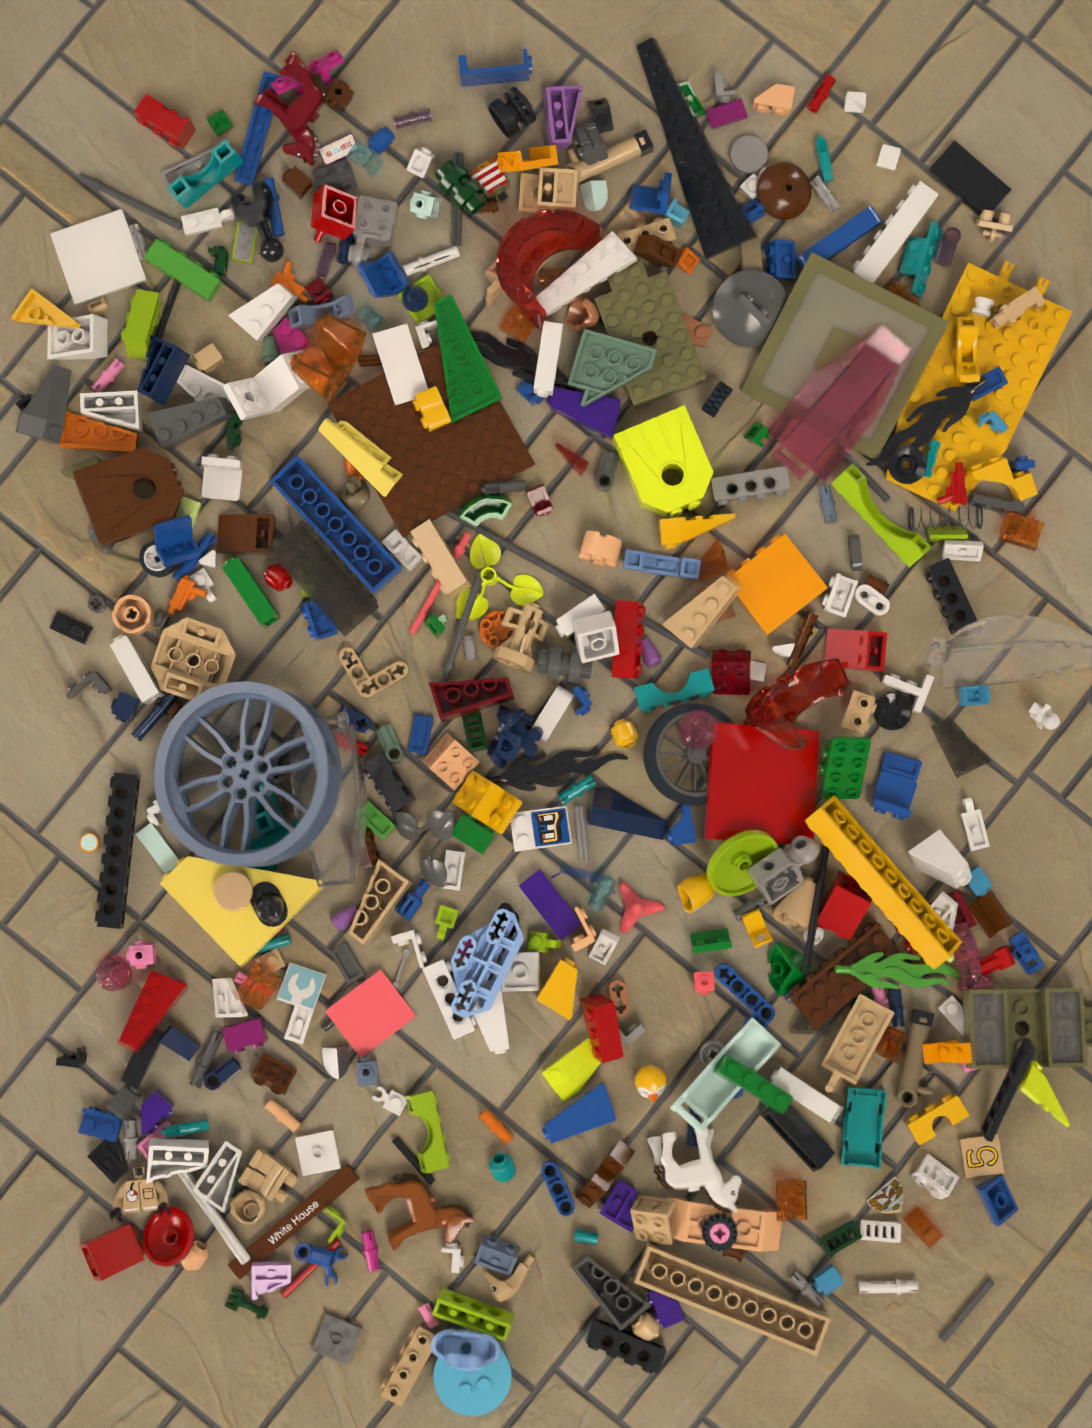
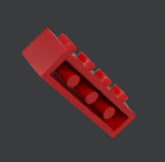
M616 600L614 623L616 626L619 655L612 657L611 677L635 679L639 678V675L642 673V664L640 663V656L643 654L641 638L644 635L642 620L646 612L645 606H643L644 602Z

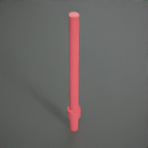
M467 532L464 533L458 545L456 544L452 550L456 561H458L460 556H463L466 550L464 548L472 536ZM439 579L409 629V632L414 635L441 590Z

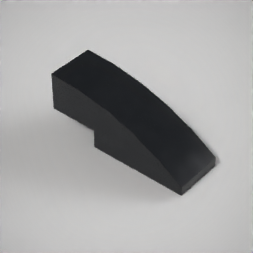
M156 1028L139 1052H133L121 1078L122 1082L136 1089L140 1087L161 1045L158 1039L164 1031Z

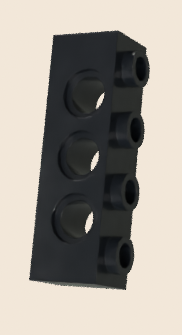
M947 558L925 569L926 573H924L925 579L928 583H931L934 589L932 594L935 600H939L942 606L940 611L942 616L948 619L950 624L948 629L951 635L959 638L981 628L950 559ZM939 577H944L947 580L946 586L939 584ZM948 594L955 597L954 604L947 602L946 597ZM958 611L962 613V621H957L955 619V612Z
M596 1317L593 1318L585 1338V1343L588 1344L589 1348L596 1351L599 1349L606 1351L605 1354L612 1358L618 1356L631 1366L637 1364L648 1373H658L667 1352L666 1347L651 1340L644 1341L625 1329L620 1331L617 1326ZM609 1335L612 1337V1341L604 1343L601 1340L602 1337ZM628 1343L630 1348L623 1351L620 1349V1345ZM641 1350H645L648 1352V1356L640 1358L638 1353Z

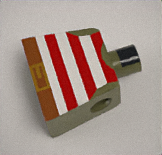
M495 155L472 169L468 179L470 181L474 179L479 181L485 188L482 194L487 200L496 197L498 202L503 204L509 200L505 190L510 187V181L506 172H500L497 164L498 156Z

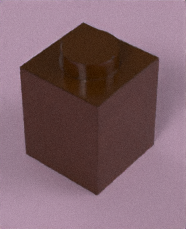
M295 166L292 169L289 168L283 174L282 182L284 186L300 200L313 187L312 181Z

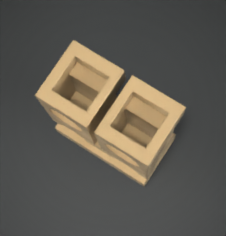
M1034 287L1013 300L1008 306L1005 304L996 311L997 315L993 316L990 322L995 330L1003 325L1007 328L1025 311L1031 308L1035 312L1046 302L1037 288Z
M260 1147L238 1182L253 1189L269 1201L274 1199L283 1204L289 1193L281 1189L282 1185L285 1183L293 1188L299 1178L291 1172L292 1168L286 1166Z

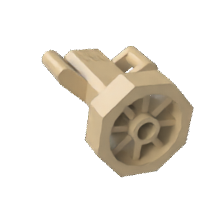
M530 602L529 605H523L522 610L512 607L507 608L501 625L514 629L509 639L496 647L493 659L512 669L526 673L531 672L535 663L532 657L531 642L533 639L543 642L549 626L548 623L541 619L543 611L540 610L539 605ZM513 614L520 615L516 624L510 623ZM538 624H539V625H540V629H539V631H538V634H536L535 632H536L537 627H538Z

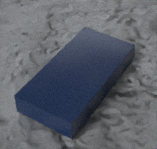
M169 1025L158 1039L161 1044L188 1061L192 1059L201 1047L200 1043L172 1025Z

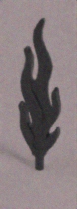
M470 331L474 341L484 343L496 352L493 353L476 343L480 353L486 359L503 368L518 369L514 370L512 375L534 385L538 356L528 345L507 338L506 343L511 347L517 348L512 349L499 342L489 333ZM557 366L554 386L560 388L564 386L572 391H576V387L568 385V380L565 379L566 376Z
M983 376L980 378V382H975L972 385L950 387L939 391L936 397L948 396V398L927 402L919 406L906 421L910 422L919 413H923L920 419L911 427L894 434L888 441L882 454L877 459L866 463V465L873 466L886 461L899 444L913 437H916L915 441L908 446L916 448L924 446L935 435L945 417L954 412L953 417L942 429L943 433L946 432L949 427L964 417L976 391L988 382L987 379Z
M597 748L593 751L566 750L555 754L540 765L528 767V764L545 757L546 753L544 752L533 757H523L514 762L500 775L486 779L494 784L502 783L524 791H535L536 787L530 786L526 782H533L545 787H557L573 781V778L555 780L561 775L592 773L611 760H627L628 757L618 753H611L591 762L577 763L572 760L593 756L599 752V749Z

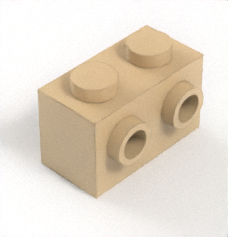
M855 690L851 691L839 727L860 735L864 734V731L867 732L871 723L868 720L870 713L874 714L877 703H875L876 698Z

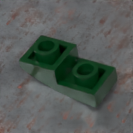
M235 408L233 410L235 416L230 418L227 429V446L231 450H234L235 447L238 448L241 444L242 433L237 430V427H241L244 422L238 416Z

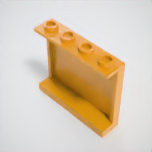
M778 534L770 540L772 544L769 547H761L755 552L756 557L752 560L748 557L740 564L741 568L735 571L733 569L726 574L743 586L736 597L761 627V631L765 636L828 588L786 534L783 536Z

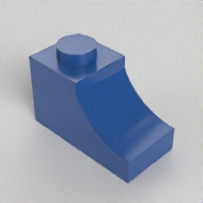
M681 805L682 811L679 821L670 827V831H667L668 842H672L673 846L697 842L690 805Z

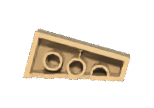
M724 575L662 625L690 648H696L742 590L743 586L729 575Z
M378 859L375 871L369 881V886L366 893H364L362 903L348 933L367 946L413 884L380 859Z

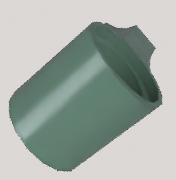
M391 724L376 730V734L384 749L386 758L392 763H400L404 758V751L398 742ZM393 749H398L400 752L399 757L396 759H391L390 752Z

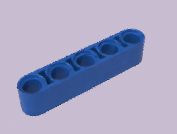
M870 206L804 251L796 260L804 268L811 252L829 261L875 229L883 221L874 208Z

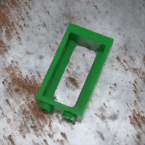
M232 557L225 561V566L222 569L259 624L266 629L281 618L244 562L238 557Z

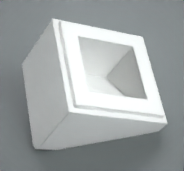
M848 91L845 96L844 111L863 113L866 105V93Z

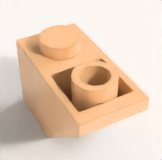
M775 84L754 99L752 109H756L760 113L774 112L777 116L789 115L795 87Z

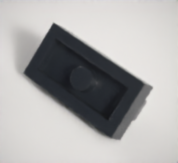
M57 611L50 629L86 645L93 627Z

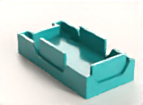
M846 1086L840 1164L842 1166L853 1165L881 1169L882 1131L887 1091L885 1089ZM849 1101L851 1102V1111H848ZM879 1104H882L881 1113L878 1114ZM845 1140L848 1141L847 1150H845ZM876 1143H878V1152H875Z

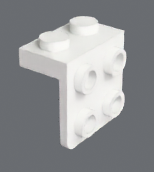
M208 454V457L202 456L201 464L204 466L202 497L238 501L240 499L243 463L238 460V457L227 456V459L219 458V455Z

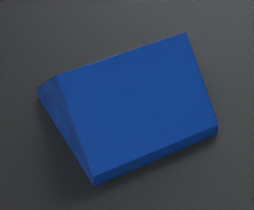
M1003 1174L975 1186L990 1221L996 1227L1003 1224L1019 1210Z

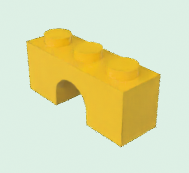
M948 1093L940 1098L942 1101L937 1104L931 1103L924 1108L925 1111L922 1113H914L907 1118L908 1121L905 1124L918 1145H922L936 1136L932 1129V1122L936 1117L945 1116L950 1124L955 1125L970 1116L958 1095Z

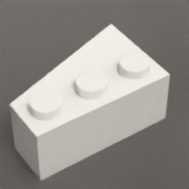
M139 392L80 393V409L85 417L143 432L142 395Z

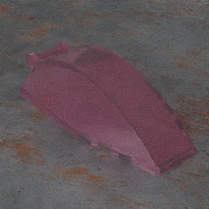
M881 325L817 371L769 428L768 433L780 443L771 457L773 459L777 458L797 475L796 478L799 481L809 469L825 480L876 421L912 349L885 326ZM784 447L806 465L803 470L781 452Z

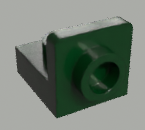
M222 246L208 248L210 256L218 257L215 258L214 269L219 276L227 277L230 254Z

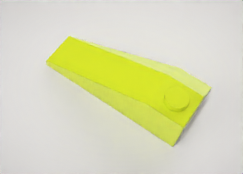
M590 1037L542 1070V1074L564 1103L582 1090L601 1063L593 1057Z
M1031 1060L1019 1088L1036 1104H1040L1045 1111H1050L1058 1121L1068 1128L1070 1123L1042 1072V1065L1037 1060Z

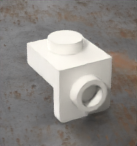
M157 800L153 802L154 805L146 809L149 813L146 816L152 825L160 826L162 822L157 814L161 811Z
M446 1242V1245H442L441 1252L453 1253L451 1273H459L460 1267L464 1268V1256H461V1246H457L455 1242Z

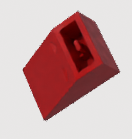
M827 629L823 667L883 672L887 633Z

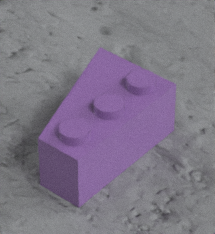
M583 85L546 87L543 92L548 145H556L557 150H565L571 143Z

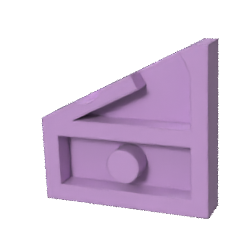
M291 1261L252 1262V1300L257 1299L259 1295L267 1291L270 1293L280 1286L291 1283Z

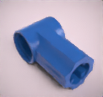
M301 1243L294 1250V1255L299 1261L309 1262L326 1268H331L335 1261L334 1251L312 1244ZM305 1247H307L309 1251L308 1256L306 1258L302 1254V1251Z

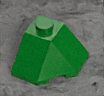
M776 941L767 955L768 963H771L769 983L778 996H783L795 985L804 982L807 974L801 973L804 954Z

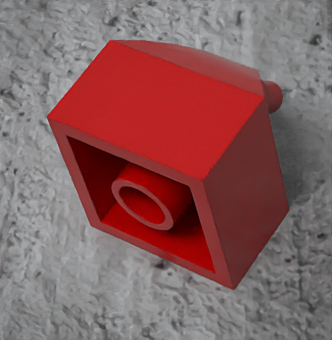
M324 184L313 196L311 227L317 231L314 241L321 243L326 233L345 240L356 227L358 197Z

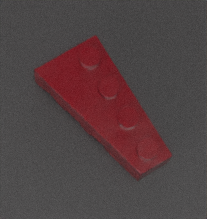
M508 677L429 683L442 723L515 700Z

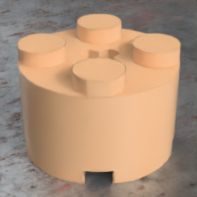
M586 531L579 558L587 561L593 560L592 564L603 567V565L615 568L622 541L607 534L606 536L600 535V532Z
M126 595L116 602L112 618L115 625L123 632L130 635H141L153 626L155 613L152 605L147 600L136 595ZM133 611L137 613L135 619L130 618L133 615Z

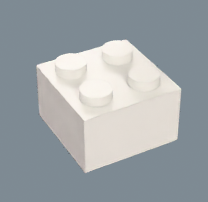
M610 611L572 620L576 647L582 663L619 655L616 626Z

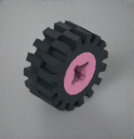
M720 381L701 410L715 418L733 389Z
M715 1213L716 1215H711L704 1221L702 1237L710 1249H715L719 1252L720 1250L726 1251L727 1248H731L733 1243L736 1242L738 1235L737 1227L730 1216H726L723 1213L722 1215Z

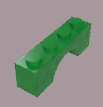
M728 1055L721 1057L713 1071L726 1081L752 1094L762 1104L776 1113L784 1114L793 1099V1096Z

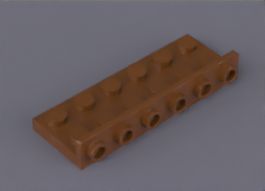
M878 922L868 923L862 929L864 931L859 936L856 934L848 940L849 945L845 948L840 947L837 949L830 961L828 959L823 961L816 973L812 971L804 978L806 981L803 984H797L790 989L791 994L787 997L814 1030L819 1028L868 986L856 977L849 975V973H835V965L849 966V964H853L863 957L876 952H882L884 955L875 962L892 954L900 953L881 930V925Z

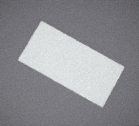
M404 324L372 334L395 405L415 400L414 395L427 390L428 387L408 325Z

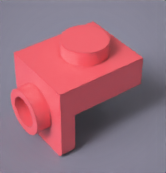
M713 971L694 972V991L698 992L699 995L710 994V991L715 990Z

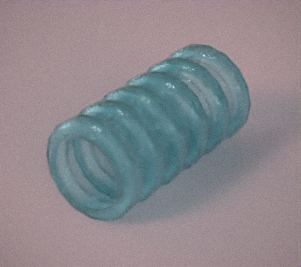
M607 875L600 876V880L597 882V886H595V890L592 892V896L587 903L592 910L597 912L603 911L614 889L613 887L616 885L615 880Z

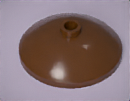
M779 162L769 166L761 173L756 185V196L758 203L764 205V212L769 216L779 220H790L802 214L808 207L811 199V185L807 175L798 166L787 162ZM786 185L790 187V191L786 190Z

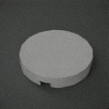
M747 135L740 137L731 147L730 160L734 168L741 173L753 174L760 171L767 162V147L756 136Z

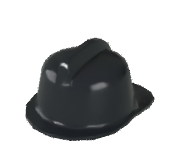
M270 882L258 883L253 887V896L250 902L258 919L268 927L281 925L287 918L288 908L278 888Z

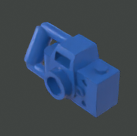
M1020 931L1008 939L1011 946L1014 947L1011 951L1012 956L1015 960L1019 961L1027 974L1031 975L1043 968L1044 963L1024 931ZM1035 958L1037 962L1028 967L1026 964Z

